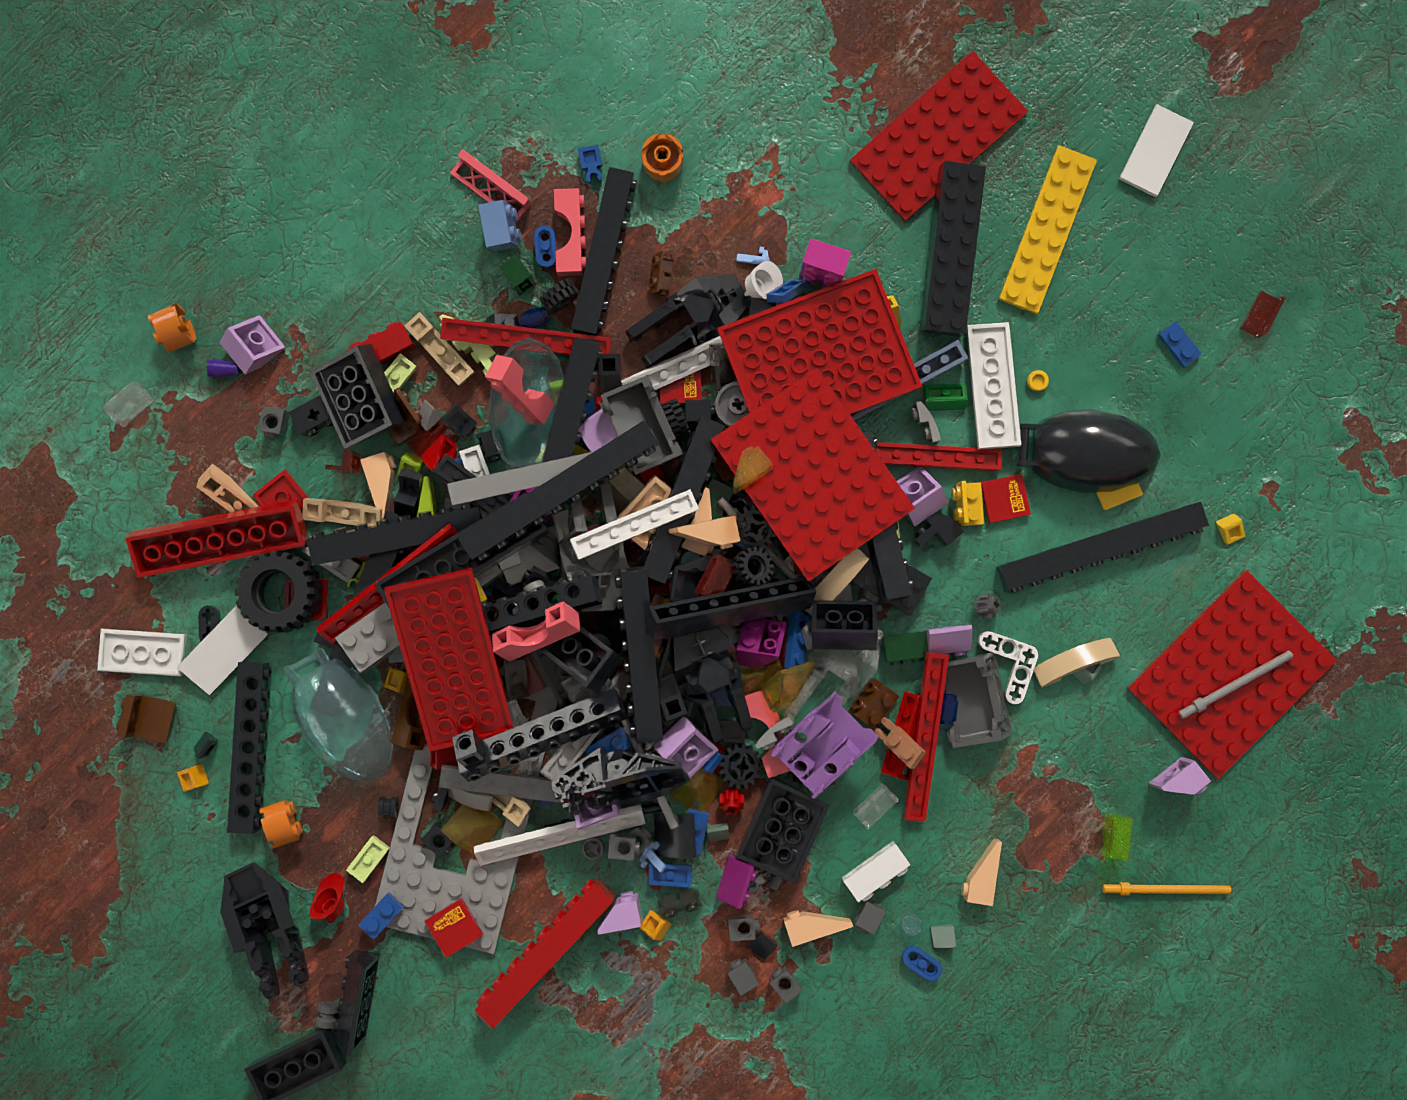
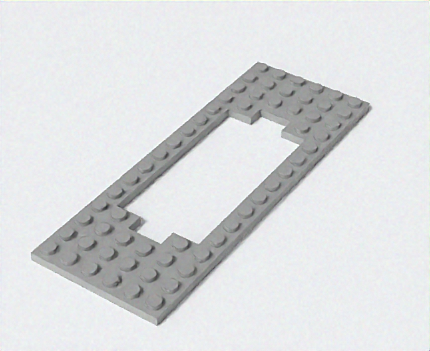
M487 601L481 602V603H489V605H490V604H493V603L487 602ZM528 653L510 662L506 661L503 667L499 668L500 675L516 678L512 695L536 701L531 721L556 711L558 701L532 653ZM425 739L423 750H415L375 906L390 892L404 907L386 927L434 939L424 921L458 899L463 898L484 933L483 936L465 947L494 954L519 856L497 861L495 864L489 863L481 866L478 860L470 859L465 875L434 867L437 855L428 847L414 844L433 767L430 766V752ZM545 752L537 757H530L521 761L518 774L539 777ZM523 798L529 807L532 808L534 799ZM531 810L520 827L506 818L501 839L524 834Z

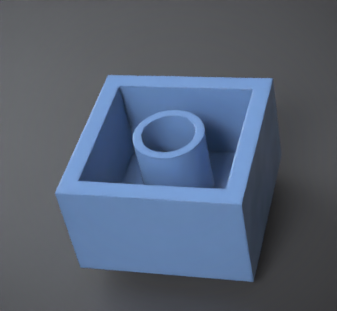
M504 200L478 205L486 247L496 252L520 247L519 241H522L520 229L516 227L515 221L518 220L516 208H513L511 204Z

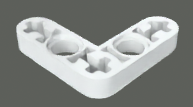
M982 632L977 641L980 648L1015 660L1004 690V696L1006 701L1011 704L1021 703L1025 697L1038 659L1036 648L993 632ZM990 635V639L998 642V638H1000L997 651L994 650L996 645L988 644L986 647L983 638H987ZM1005 642H1010L1013 645V651L1009 654L1004 653L1002 650V645ZM1028 649L1033 654V657L1028 658L1026 664H1030L1029 668L1018 665L1019 661L1024 663L1025 656L1023 651H1028ZM1022 668L1026 671L1027 675L1024 680L1019 681L1015 673L1018 669ZM1012 682L1023 684V688L1018 686L1016 691L1019 697L1011 700L1012 696L1009 695V692L1014 691L1016 685H1012Z

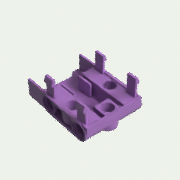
M834 691L775 744L772 756L777 755L813 793L812 798L815 799L842 773L852 767L860 756L876 743L879 736L872 729L863 728L842 707V698ZM798 732L805 733L807 738H801ZM798 761H803L807 767H801ZM828 763L834 764L837 769L829 768Z

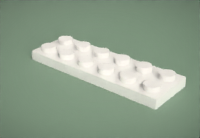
M1009 322L967 325L966 333L978 450L1020 447L1021 437Z

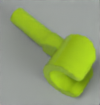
M363 562L356 577L348 581V587L352 586L353 581L359 582L366 562Z

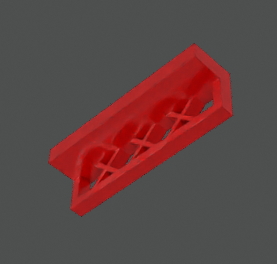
M904 691L895 725L903 729L914 740L920 696ZM888 748L881 772L895 778L908 780L910 768L908 767L907 774L904 775L903 772L906 764Z

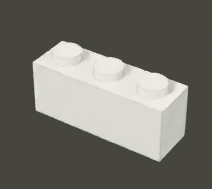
M892 841L843 876L842 879L858 902L863 900L864 902L874 895L873 891L888 886L891 883L890 879L897 875L899 877L908 871L907 867L910 864L894 841Z

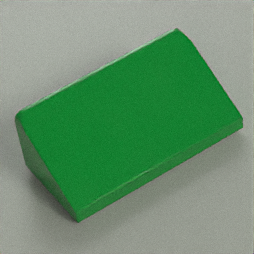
M965 384L923 386L924 406L928 411L966 409L968 398Z

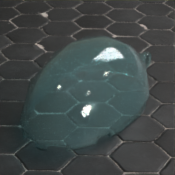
M526 338L513 343L503 356L513 358L524 369L522 377L524 392L528 389L544 392L555 405L544 425L537 423L531 425L523 420L524 417L513 409V405L502 398V394L499 391L490 387L487 416L491 439L500 457L506 462L507 470L542 462L564 378L560 367L561 363L547 344L536 341L533 338Z
M321 647L315 649L314 653L293 665L288 664L285 666V674L293 686L291 701L294 718L303 739L321 763L346 780L361 782L378 780L390 766L393 744L390 743L389 722L377 695L370 685L363 681L356 670L350 669L342 661L337 659L330 661ZM317 660L320 662L321 666L301 677L298 676L297 672Z

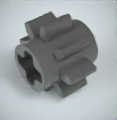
M993 593L981 594L974 603L975 612L978 615H982V619L995 618L996 613H999L1001 610L1000 600L997 597H993Z

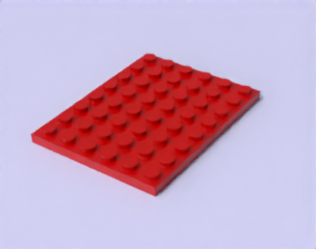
M876 269L717 328L749 413L816 368L821 372L850 415L923 387Z
M818 368L711 439L721 457L808 582L915 509Z
M1244 570L1127 689L1215 778L1219 779L1337 660L1248 570ZM1287 651L1293 654L1292 659L1206 706L1207 709L1199 713L1195 712L1184 719L1180 717L1178 712L1190 706L1192 701L1208 696Z

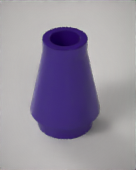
M215 358L207 361L208 377L217 379L234 375L239 376V366L236 363Z

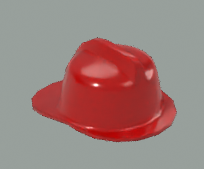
M329 874L320 882L309 910V915L312 919H323L328 923H333L343 912L345 907L342 897L344 878L340 874Z

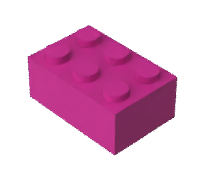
M811 238L799 277L802 280H807L808 284H814V282L821 284L822 288L839 283L843 279L851 251Z

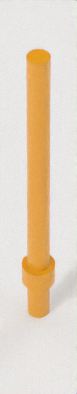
M1120 882L1119 885L1103 884L1102 891L1103 893H1119L1120 895L1127 896L1130 893L1231 894V887L1217 885H1130L1126 882Z

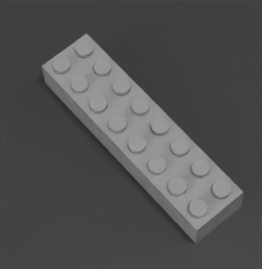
M495 565L476 578L482 589H484L504 574L498 565ZM386 603L335 637L357 670L363 674L400 649L390 609Z

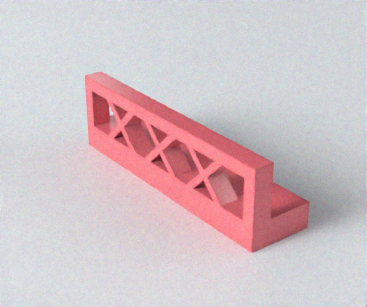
M462 149L458 154L460 160L450 174L488 203L494 202L491 192L501 191L504 201L509 204L517 203L522 207L517 213L518 220L515 221L517 223L531 205L529 198ZM464 164L470 168L471 176L462 177L458 174ZM485 179L488 188L479 190L476 188L475 180Z

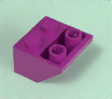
M767 619L743 622L736 650L738 664L740 666L760 668L778 660L787 623Z
M729 853L716 892V898L739 909L742 908L743 904H747L750 896V888L748 886L749 883H754L757 873L754 865Z

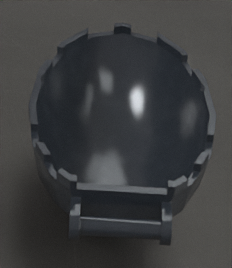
M1092 409L1065 411L1045 418L1038 424H1019L1021 446L1017 466L1032 468V471L1037 476L1048 481V483L1071 491L1082 493L1111 492L1138 484L1155 471L1161 457L1156 438L1140 424L1121 415ZM1029 430L1034 431L1033 461H1028Z

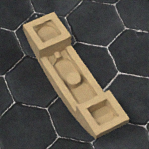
M420 312L405 325L406 329L458 386L462 385L475 373L446 340L440 339L441 335Z
M303 499L304 520L316 522L329 521L349 525L367 523L368 526L376 525V521L382 520V509L337 500Z
M857 548L838 561L814 587L816 590L814 600L832 601L862 569L869 560V557ZM811 606L810 609H805V611L812 616Z
M1106 638L1086 643L1058 654L1037 665L1033 672L1041 688L1061 681V678L1097 663L1102 665L1120 658V655L1112 639Z
M491 794L493 795L492 802L504 811L503 815L520 827L531 810L524 799Z

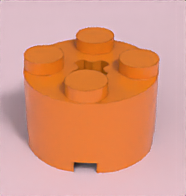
M654 134L643 144L642 164L650 178L665 183L679 175L683 168L684 159L682 145L677 138L670 134ZM659 156H661V157H665V156H666V159H661V160H660V159H659Z
M178 303L148 315V320L156 331L153 333L156 342L159 345L163 343L168 353L190 345L196 340L194 327L191 321H187L183 316L186 312Z
M285 799L260 808V813L264 812L265 817L261 819L262 827L268 842L273 841L274 844L271 846L273 849L299 840L300 834L303 833V828L300 821L296 822L295 820L296 807L293 801L288 802Z

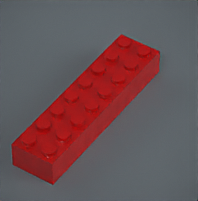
M297 499L135 530L125 537L136 576L140 578L262 553H270L271 551L301 547L306 544L308 534Z
M599 877L594 881L590 878L582 887L581 895L575 894L567 903V909L565 911L561 909L551 921L552 925L550 927L546 925L538 933L537 941L535 943L531 941L523 949L522 957L516 956L506 969L507 973L505 974L502 971L491 985L492 989L490 990L487 987L476 1001L478 1005L474 1011L492 1029L613 903L616 894Z

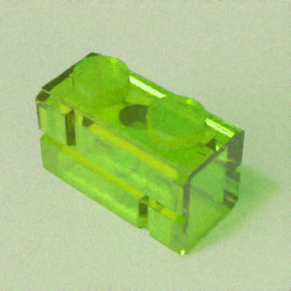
M1106 813L1103 835L1104 845L1102 846L1103 856L1109 859L1129 861L1132 817L1123 814Z

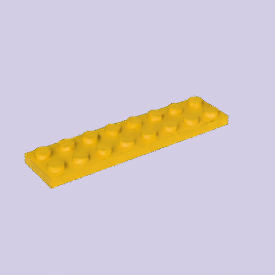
M1060 145L1057 146L998 300L1034 314L1039 313L1097 159Z

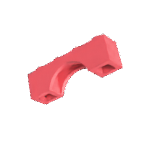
M579 188L554 189L555 213L557 216L567 220L572 227L569 242L563 248L556 251V272L558 277L583 276V269L586 268V257L582 255V249H586V237L582 236V228H585V216H581V208H585L584 195L580 194Z
M496 355L485 375V378L491 383V387L502 394V398L513 405V409L524 417L523 420L531 425H535V423L544 425L555 403L544 392L531 389L524 392L522 386L524 369L513 358Z
M561 602L545 609L546 619L538 625L531 627H514L509 625L492 633L493 652L510 662L580 631L579 612L565 602Z
M765 688L744 695L751 718L763 721L769 729L780 721L778 713H773L771 704H774L771 692L766 693ZM777 731L776 733L779 739L774 743L776 744L781 738H783L785 736V733L780 734L779 731ZM773 747L767 749L761 756L768 778L791 771L777 755L772 756Z

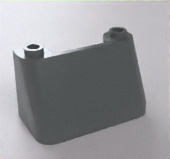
M649 375L601 395L602 401L599 402L604 414L609 413L618 436L644 420L658 441L656 451L648 457L643 455L638 458V463L628 468L629 472L634 471L635 475L683 456L657 394L654 392Z
M990 652L948 661L945 690L953 725L948 730L947 736L949 742L952 743V747L957 748L1001 741L1010 736L1011 723L994 653Z

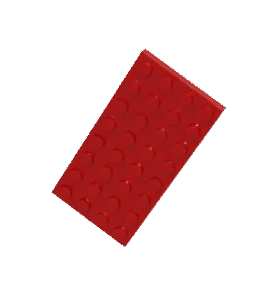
M972 51L854 155L849 162L896 214L906 222L936 195L939 166L944 161L971 164L1028 113V110L976 53Z
M464 569L385 587V595L429 752L453 747L452 737L459 735L463 731L473 730L481 740L514 728L473 569Z

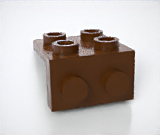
M396 388L394 395L406 422L388 432L399 446L420 433L422 416L416 408L413 409L409 404L410 399L406 392H401L399 388Z
M137 693L126 694L121 703L122 715L116 725L117 737H137L160 743L167 742L176 708L175 702Z

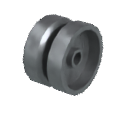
M738 382L725 385L718 392L715 399L716 417L726 428L749 414ZM740 404L741 410H737L734 405Z

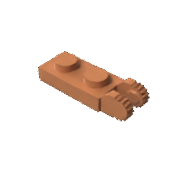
M883 717L881 720L882 724L890 729L891 732L887 735L880 728H875L874 732L910 769H915L926 751L903 729Z

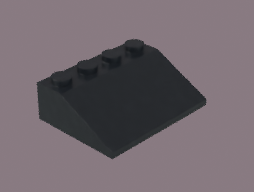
M372 344L356 346L310 371L344 449L406 422Z
M774 777L769 778L738 847L736 858L795 884L830 804L818 798L813 799L811 795Z
M354 950L346 958L345 968L348 971L347 977H344L341 989L344 990L343 998L339 1000L338 1011L341 1012L340 1018L336 1020L334 1032L337 1033L336 1041L347 1056H352L366 1039L380 958L379 953Z

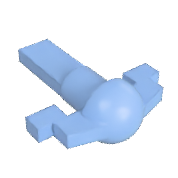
M760 247L759 254H763L762 256L738 254L736 261L759 265L762 262L770 261L768 257V250Z
M652 841L650 845L641 851L640 866L642 868H645L648 864L645 861L648 858L659 872H663L665 869V864L653 852V848L657 849L660 844L655 841L654 843Z

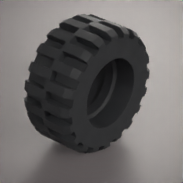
M271 551V553L259 554V558H252L249 561L250 566L242 568L241 572L243 575L238 577L236 581L239 584V588L235 589V596H239L236 605L237 608L243 609L240 614L244 619H249L248 623L253 627L269 632H293V629L304 627L303 623H309L313 619L312 613L318 612L320 607L316 605L318 601H322L323 595H319V590L323 589L322 583L317 582V579L320 577L318 572L313 571V566L309 562L304 561V558L286 552ZM279 572L286 573L294 584V598L289 607L284 611L274 612L266 605L264 588L267 581L274 574Z

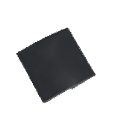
M655 813V841L660 844L655 849L656 856L695 858L694 814H673L679 826L670 829L664 813Z

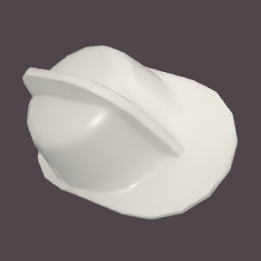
M770 261L759 264L745 279L747 291L744 295L767 300L766 294L783 284L780 269Z

